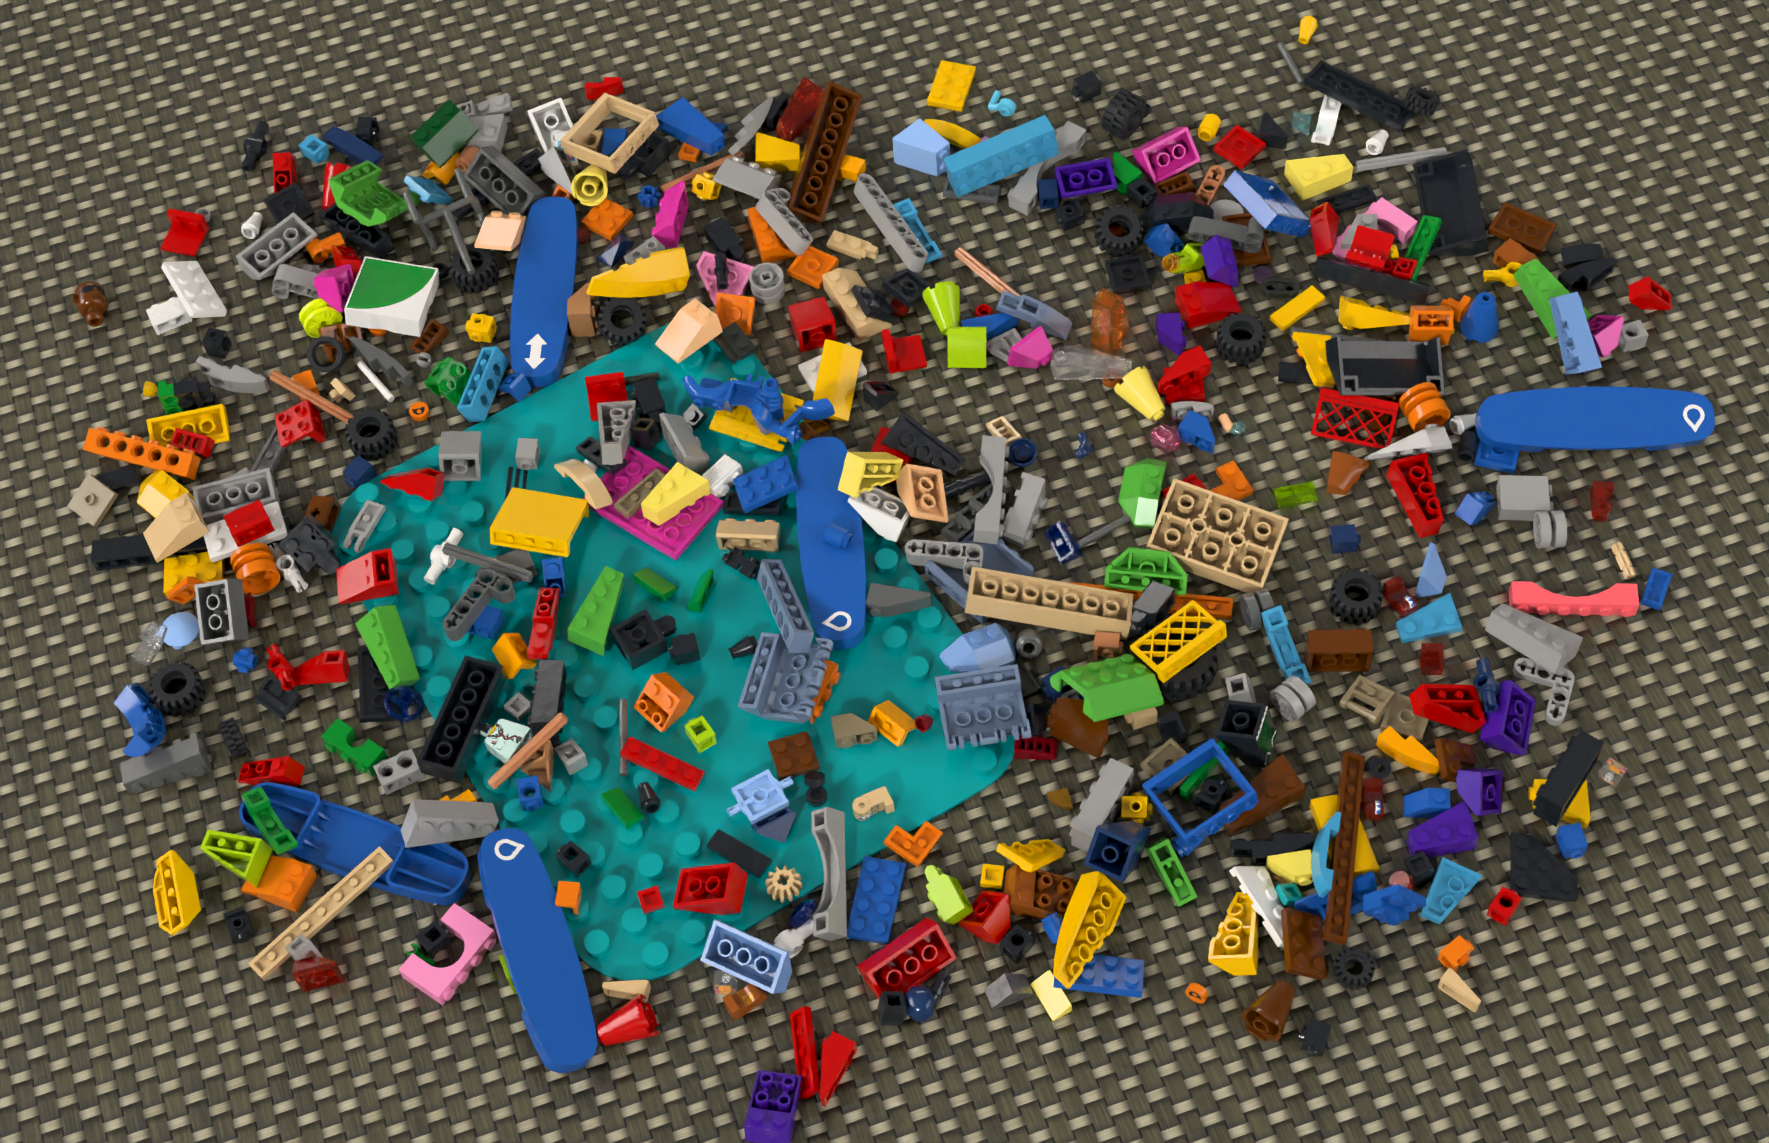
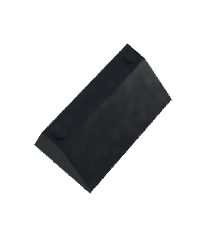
M1465 149L1413 164L1421 216L1438 217L1442 220L1428 255L1472 256L1489 251L1474 165L1469 150Z
M1337 336L1325 341L1327 362L1340 396H1402L1410 388L1425 382L1434 383L1441 396L1445 395L1440 337L1424 342L1341 341V336Z

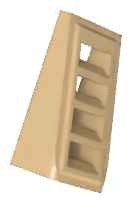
M1003 416L986 423V427L992 436L1006 437V446H1010L1013 441L1022 438Z
M1449 967L1441 977L1438 989L1476 1013L1481 1000L1456 972Z
M649 980L603 982L602 988L606 996L632 1000L642 994L646 997L642 999L643 1002L647 1003L651 985Z

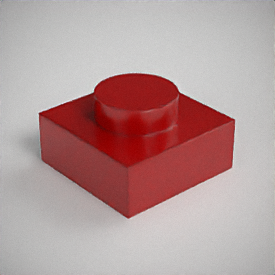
M658 885L637 892L644 914L665 908Z

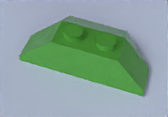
M1147 458L1125 467L1118 503L1126 515L1130 516L1131 522L1135 527L1153 529L1155 526L1167 461Z
M1128 547L1106 566L1104 587L1143 591L1146 587L1148 588L1152 581L1175 588L1176 595L1186 596L1188 575L1170 551Z

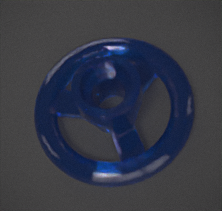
M409 686L391 688L386 692L383 699L386 712L392 718L399 721L415 720L424 710V700L421 694ZM389 701L396 703L401 708V715L393 711ZM417 701V710L413 714L408 715L409 706Z

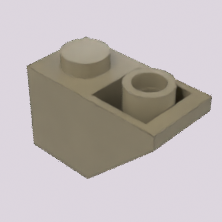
M853 713L831 717L836 748H849L856 744H870L873 741H877L876 727Z

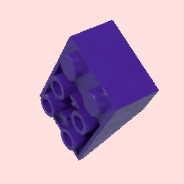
M764 1070L757 1071L744 1124L745 1141L754 1143H791L802 1076Z

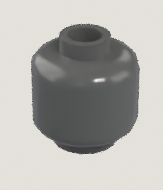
M1025 629L1018 634L1016 650L1020 656L1028 659L1035 658L1042 651L1043 641L1039 632L1033 629Z

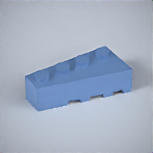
M1578 292L1549 298L1566 375L1602 368L1583 310L1582 298Z

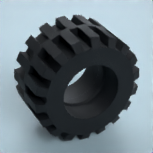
M1127 89L1120 90L1105 109L1102 118V129L1121 140L1129 138L1138 129L1146 111L1145 99Z
M1116 205V208L1113 206L1109 207L1108 211L1105 209L1102 215L1098 217L1094 233L1096 245H1100L1099 249L1101 251L1105 250L1108 256L1113 254V257L1118 255L1125 257L1126 253L1128 255L1132 254L1133 250L1135 251L1138 248L1144 230L1140 215H1135L1134 209L1128 210V206L1121 208V205ZM1122 226L1129 234L1124 237H1118L1113 235L1109 228Z
M472 243V245L465 244L473 266L480 267L475 269L474 274L469 275L457 249V252L454 251L452 253L453 257L449 259V268L456 287L458 289L461 288L463 292L468 291L470 294L473 292L477 294L482 290L485 292L488 290V287L494 286L493 282H497V276H499V268L494 252L490 249L475 248V243Z
M610 297V300H606L599 311L598 328H600V334L604 335L606 341L610 340L612 345L618 343V346H622L625 343L629 345L632 341H637L643 335L646 325L645 309H642L643 305L641 303L638 304L636 298ZM624 312L632 317L633 324L626 329H620L612 324L611 317L616 313Z
M1238 312L1237 315H1234V313L1230 314L1229 318L1225 317L1223 322H1220L1217 330L1216 348H1218L1217 352L1219 355H1222L1224 360L1228 359V362L1231 364L1235 362L1236 365H1240V363L1248 365L1250 361L1252 363L1255 362L1256 358L1259 359L1264 352L1266 328L1263 326V322L1261 320L1257 321L1256 316L1251 317L1249 313L1244 315L1242 312ZM1242 336L1248 338L1249 340L1238 341L1235 340L1234 337Z
M368 408L366 411L364 409L360 410V413H355L353 418H349V424L345 426V436L351 451H353L355 456L358 455L363 459L365 458L366 461H371V459L376 461L380 457H387L386 454H390L393 451L392 448H395L397 445L398 437L392 419L385 411L381 412L380 409L376 408L373 410ZM374 431H377V432H378L376 435H374V436H372V437H368V438H365V437H364L365 435H367V434L370 433V432H374Z
M1355 568V571L1348 569L1346 573L1341 572L1339 577L1334 579L1329 598L1331 611L1334 610L1336 617L1340 616L1342 622L1346 620L1348 624L1352 625L1353 622H1356L1357 625H1361L1364 621L1366 624L1370 621V618L1374 619L1376 614L1379 613L1383 598V586H1380L1381 582L1379 579L1375 580L1376 576L1373 573L1369 575L1367 570L1362 572L1358 568ZM1356 592L1365 596L1366 599L1354 601L1348 598L1346 594Z
M173 661V664L168 662L165 664V667H159L157 673H153V680L149 682V692L162 713L164 712L168 716L172 714L173 717H178L180 714L182 717L187 716L186 713L195 712L194 709L201 706L200 702H204V694H206L205 683L197 669L190 663L187 665L185 661H181V663ZM186 684L182 691L169 694L175 686Z

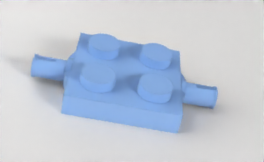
M767 769L731 788L737 804L727 808V813L731 817L742 811L753 825L789 806V801L785 797L783 789L794 784L790 776L778 781Z

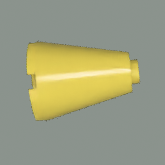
M591 164L574 177L571 191L581 204L595 206L606 198L608 183L605 169Z
M1145 366L1142 369L1137 367L1122 378L1124 382L1121 385L1119 383L1115 385L1114 391L1149 420L1154 419L1157 421L1164 416L1165 406Z

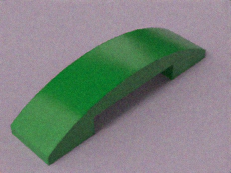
M261 786L241 794L258 830L278 855L298 847V843L290 830L285 829L272 809L270 800Z

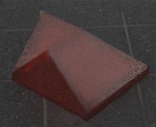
M319 956L294 961L292 975L303 993L346 982L343 973L335 961Z

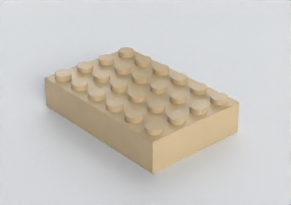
M1174 478L1146 549L1170 551L1184 571L1246 593L1252 592L1254 594L1255 591L1264 588L1289 519Z

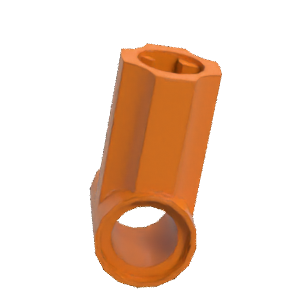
M340 232L322 240L314 238L306 244V249L315 263H321L328 258L329 254L333 253L332 245L346 247V244Z

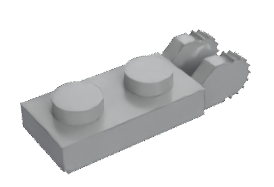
M366 500L348 530L349 533L344 540L343 547L349 549L354 543L355 537H358L354 551L360 553L365 546L366 540L369 539L386 511V507L382 504Z

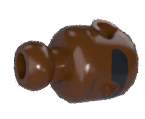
M96 282L80 284L76 288L75 294H73V303H76L78 312L86 317L88 325L92 327L100 326L104 321L103 314L109 305L107 304L105 291Z

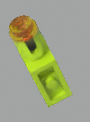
M1187 243L1182 252L1166 255L1162 260L1163 269L1169 273L1180 275L1186 272L1199 271L1205 264L1201 251V246L1205 243Z

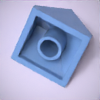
M1431 542L1415 597L1418 598L1442 593L1447 577L1435 544Z

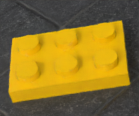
M941 60L927 99V105L962 112L976 73V66Z
M208 552L164 559L163 593L167 596V592L187 576L196 577L204 582L223 580L225 558L212 563Z

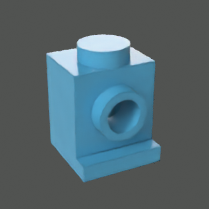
M312 134L298 145L302 156L316 164L328 159L330 152L327 144Z

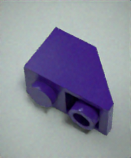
M1180 313L1156 314L1157 341L1177 355H1181L1183 347H1186V336H1182L1184 320H1180Z

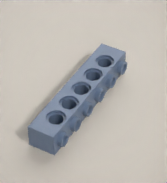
M762 559L757 580L789 653H809L814 632L786 569L779 559Z

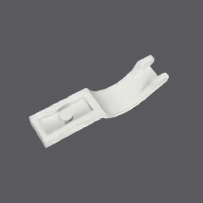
M1326 95L1324 96L1315 132H1313L1311 142L1331 144L1342 105L1341 102Z

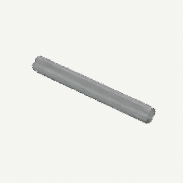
M1445 147L1357 160L1355 167L1359 172L1422 162L1447 155Z

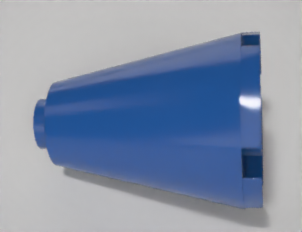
M1479 293L1461 318L1460 330L1462 335L1470 341L1473 339L1477 340L1478 343L1489 342L1496 337L1499 331L1496 299L1491 293Z

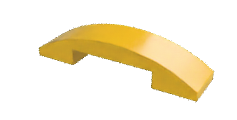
M936 119L924 120L927 125L950 144L966 149L978 144L982 140L972 132L955 124Z

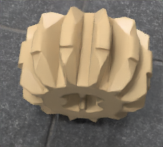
M784 865L783 870L776 866L775 873L769 872V879H766L765 884L767 886V893L772 894L774 901L780 897L782 903L785 901V898L792 902V895L798 896L800 894L799 889L802 888L800 874H795L794 867L788 871L786 865Z

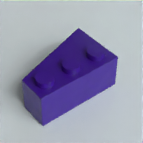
M1463 801L1410 830L1406 840L1410 856L1424 851L1427 858L1475 849L1478 835L1467 803Z

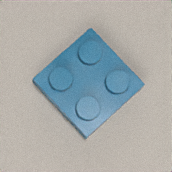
M406 175L403 181L409 186V190L418 193L421 196L420 199L426 203L434 202L438 205H448L453 201L451 196L430 179Z

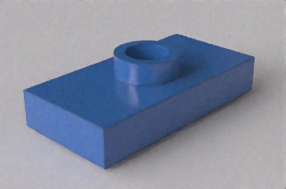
M1652 568L1640 604L1661 610L1673 574Z

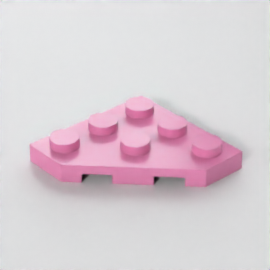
M704 251L696 267L714 307H716L717 292L743 296L750 283L749 274L754 267L726 258L727 267L729 268V274L727 275L729 287L725 290H720L716 286L717 279L714 274V268L716 267L715 254Z

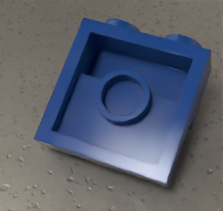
M1400 884L1363 895V911L1365 915H1372L1381 923L1387 922L1388 925L1392 926L1409 920V912L1417 911L1418 908L1426 906V897Z

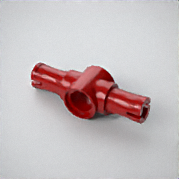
M271 644L272 649L269 646L266 649L270 657L267 667L280 680L282 688L288 691L291 689L290 685L292 687L295 686L291 676L294 672V666L286 660L277 644Z

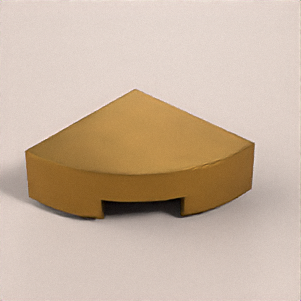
M1068 788L1047 792V798L1052 804L1064 810L1073 809Z

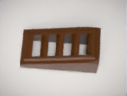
M1188 171L1153 185L1157 196L1196 192ZM1164 188L1166 193L1162 194L1161 189Z
M432 318L422 330L421 336L417 337L409 348L418 354L421 352L429 354L447 337L450 331ZM425 339L429 341L428 345L423 342ZM421 344L425 349L421 350L418 346Z
M807 419L799 425L800 430H802L801 437L805 441L821 437L832 428L823 420Z

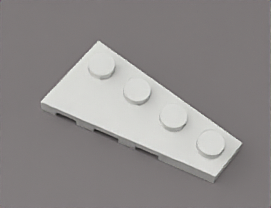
M1234 866L1229 870L1233 877L1237 876L1241 882L1239 887L1243 894L1248 893L1253 901L1252 908L1263 917L1264 921L1262 923L1276 946L1284 947L1281 910L1284 908L1266 867Z

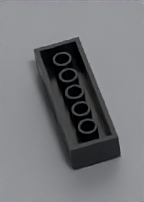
M465 655L418 757L417 764L421 773L461 783L481 738L480 730L488 722L506 682L507 675L503 665Z

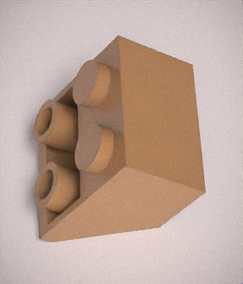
M586 283L567 300V317L573 337L595 336V330L598 328L596 313H599V302L596 301V296L586 293L590 283Z

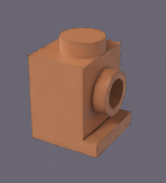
M1095 631L1093 659H1097V656L1116 658L1118 654H1123L1124 642L1120 641V633Z

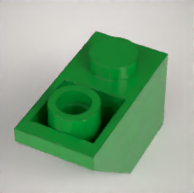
M1118 152L1114 153L1113 172L1118 186L1117 190L1126 197L1128 185L1140 179L1142 172L1138 167L1133 166L1126 157L1121 156Z

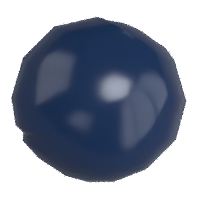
M1020 438L1013 441L1009 446L1008 456L1011 463L1019 468L1032 465L1038 454L1036 444L1028 438Z
M925 986L910 988L904 996L907 1008L906 1014L916 1022L926 1021L933 1015L932 1005L936 1002L933 993Z

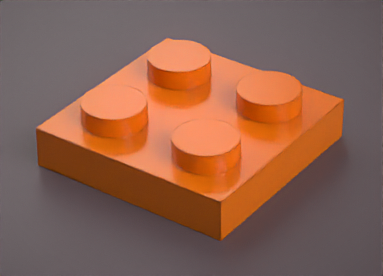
M605 198L600 204L595 205L581 221L583 227L612 241L633 217V212Z
M809 246L803 255L797 256L788 268L787 275L820 289L823 285L822 275L834 270L839 264V259Z
M717 292L715 314L718 316L722 329L736 322L746 335H751L756 297Z

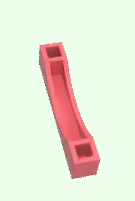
M1512 581L1509 588V605L1524 613H1537L1539 615L1559 614L1565 616L1568 614H1579L1581 616L1621 615L1623 617L1635 616L1639 608L1637 584L1616 583L1598 594L1572 597L1552 593L1534 582Z

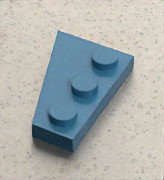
M1450 593L1396 622V629L1401 643L1461 632L1463 628Z
M1442 857L1426 896V906L1422 907L1419 916L1440 924L1483 875Z

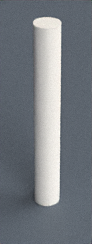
M359 361L357 366L388 402H392L395 399L393 394L364 361Z

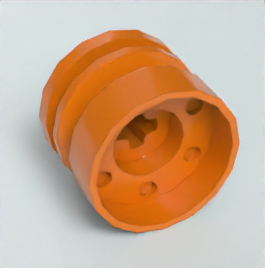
M1425 382L1415 385L1407 390L1399 399V407L1405 417H1407L1414 433L1426 429L1425 425L1437 424L1438 427H1441L1450 418L1451 412L1445 401L1441 399V394L1434 383Z
M265 543L244 545L235 550L231 555L230 563L236 579H242L243 592L245 594L251 592L252 595H258L268 592L280 582L281 576L271 549Z

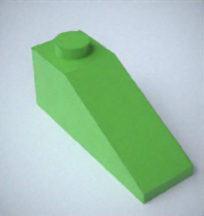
M1162 838L1145 847L1154 868L1178 907L1197 898L1169 839Z

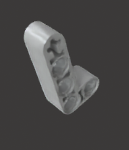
M784 188L766 190L755 206L757 211L793 253L803 255L812 243L813 237L786 206L791 198L790 193Z
M281 264L278 266L273 280L272 294L279 299H287L289 293L294 292L319 299L320 297L314 287V277L318 273Z
M914 539L908 541L905 545L906 560L909 564L925 566L931 560L938 567L963 569L964 582L967 586H969V574L972 567L983 568L984 566L983 548L978 544Z

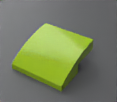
M948 327V368H986L987 327Z

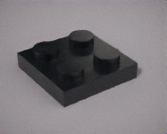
M296 183L263 200L277 224L293 212L303 221L315 215L314 210Z
M1142 254L1105 261V268L1113 295L1150 289L1151 283Z
M908 268L883 280L881 286L907 308L924 300L922 293L927 287H930V289L934 288Z
M854 285L851 289L866 317L892 324L895 322L897 317L893 312V308L885 299L886 296L883 292Z

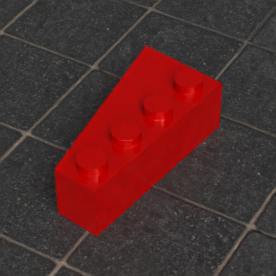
M1427 452L1391 461L1386 474L1419 538L1438 534L1444 521L1439 499L1436 497V486L1432 480V470L1428 464L1429 457Z

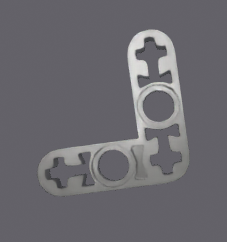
M1528 658L1517 659L1513 666V673L1516 677L1552 687L1545 720L1550 725H1560L1566 715L1575 680L1574 674L1568 669L1561 668L1555 673V680H1552L1554 673ZM1521 665L1525 666V671H1521ZM1532 668H1535L1534 674H1531ZM1538 671H1547L1549 673V677H1540L1538 675ZM1563 677L1567 678L1566 683L1562 682ZM1557 693H1561L1565 696L1566 699L1564 701H1558L1555 699L1554 695ZM1555 707L1559 708L1557 718L1553 717Z

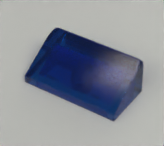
M1059 521L1044 532L1061 565L1082 556L1064 523Z

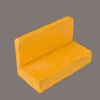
M457 152L441 168L431 161L422 175L426 179L435 176L444 185L448 184L455 174L454 170L458 169L455 161L460 154Z
M503 633L492 648L494 655L500 665H503L509 679H513L520 669H533L537 665L535 659H528V647L519 633Z
M889 700L874 706L867 721L874 725L878 732L897 747L903 745L909 731L916 729L915 720Z

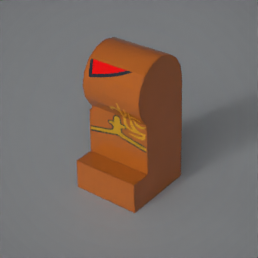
M748 984L744 989H740L732 995L729 993L722 999L725 1008L733 1020L736 1021L761 1005L767 999V995L763 989L753 984Z

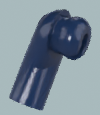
M1085 432L1077 435L1080 446L1075 451V455L1079 459L1087 457L1092 450V444Z

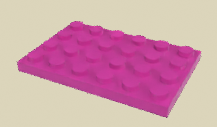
M629 446L624 457L628 465L614 476L606 472L600 478L609 492L613 503L596 510L589 504V509L676 561L720 511L724 501L712 494L706 497L704 495L696 500L695 504L686 506L680 510L679 514L660 526L643 517L642 508L627 519L614 508V503L656 468L665 475L670 471L667 467Z

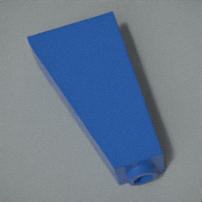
M684 97L656 115L659 123L658 130L711 156L726 146L724 134Z

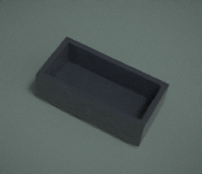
M1582 730L1579 731L1577 736L1572 735L1567 744L1568 748L1565 752L1562 751L1556 762V767H1552L1548 773L1545 785L1542 784L1536 793L1537 797L1533 802V805L1536 806L1533 813L1535 816L1557 827L1597 763L1604 742Z

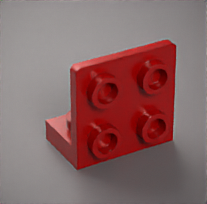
M169 208L167 216L172 226L161 249L167 252L195 257L209 230L204 215Z
M1358 225L1350 250H1348L1346 255V262L1384 272L1394 235Z
M889 329L881 330L889 374L927 367L920 335L895 339L894 336H890Z
M623 372L585 377L591 421H598L597 403L628 401Z
M307 399L275 415L279 441L283 448L306 436L315 439L319 443L326 440L320 410Z
M260 500L223 516L237 547H241L275 531Z

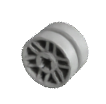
M761 263L751 270L749 274L751 293L753 297H756L757 302L773 304L783 298L785 294L784 275L778 265Z
M1562 510L1551 511L1550 514L1547 511L1535 512L1533 534L1535 545L1538 549L1549 548L1550 545L1553 548L1565 547L1567 523Z
M1296 676L1288 677L1270 693L1271 701L1278 712L1292 722H1296L1305 712H1308L1316 705V699L1311 689Z

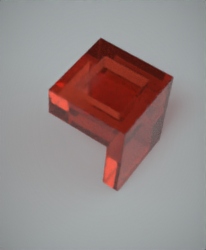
M1422 643L1419 652L1421 675H1442L1444 669L1443 643Z

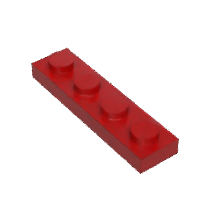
M631 736L620 752V757L694 792L705 775V771Z
M803 1006L790 1013L796 1074L802 1076L799 1098L807 1099L820 1092V1082L811 1008Z

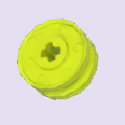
M321 298L307 303L299 313V320L307 335L313 338L320 337L318 328L342 323L343 319L340 312Z

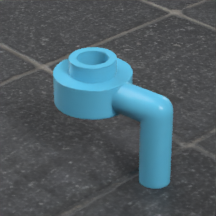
M995 91L988 104V109L999 111L1003 116H1012L1017 108L1016 104L1007 98H1003L997 103L1001 92Z

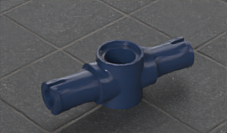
M1483 657L1476 661L1478 674L1473 680V685L1480 691L1485 712L1493 713L1494 710H1498L1496 696L1501 690V685L1494 678L1490 668V660Z

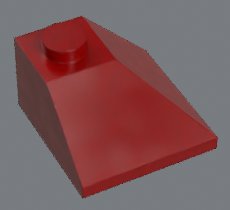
M982 890L971 904L974 911L960 920L958 924L983 941L998 944L1006 936L1010 928V896L1006 893Z

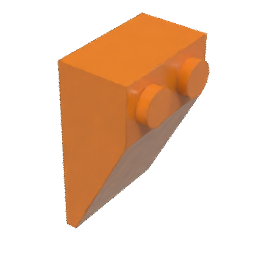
M270 855L258 887L256 888L245 881L241 891L298 912L316 880L317 874L311 865L291 858Z

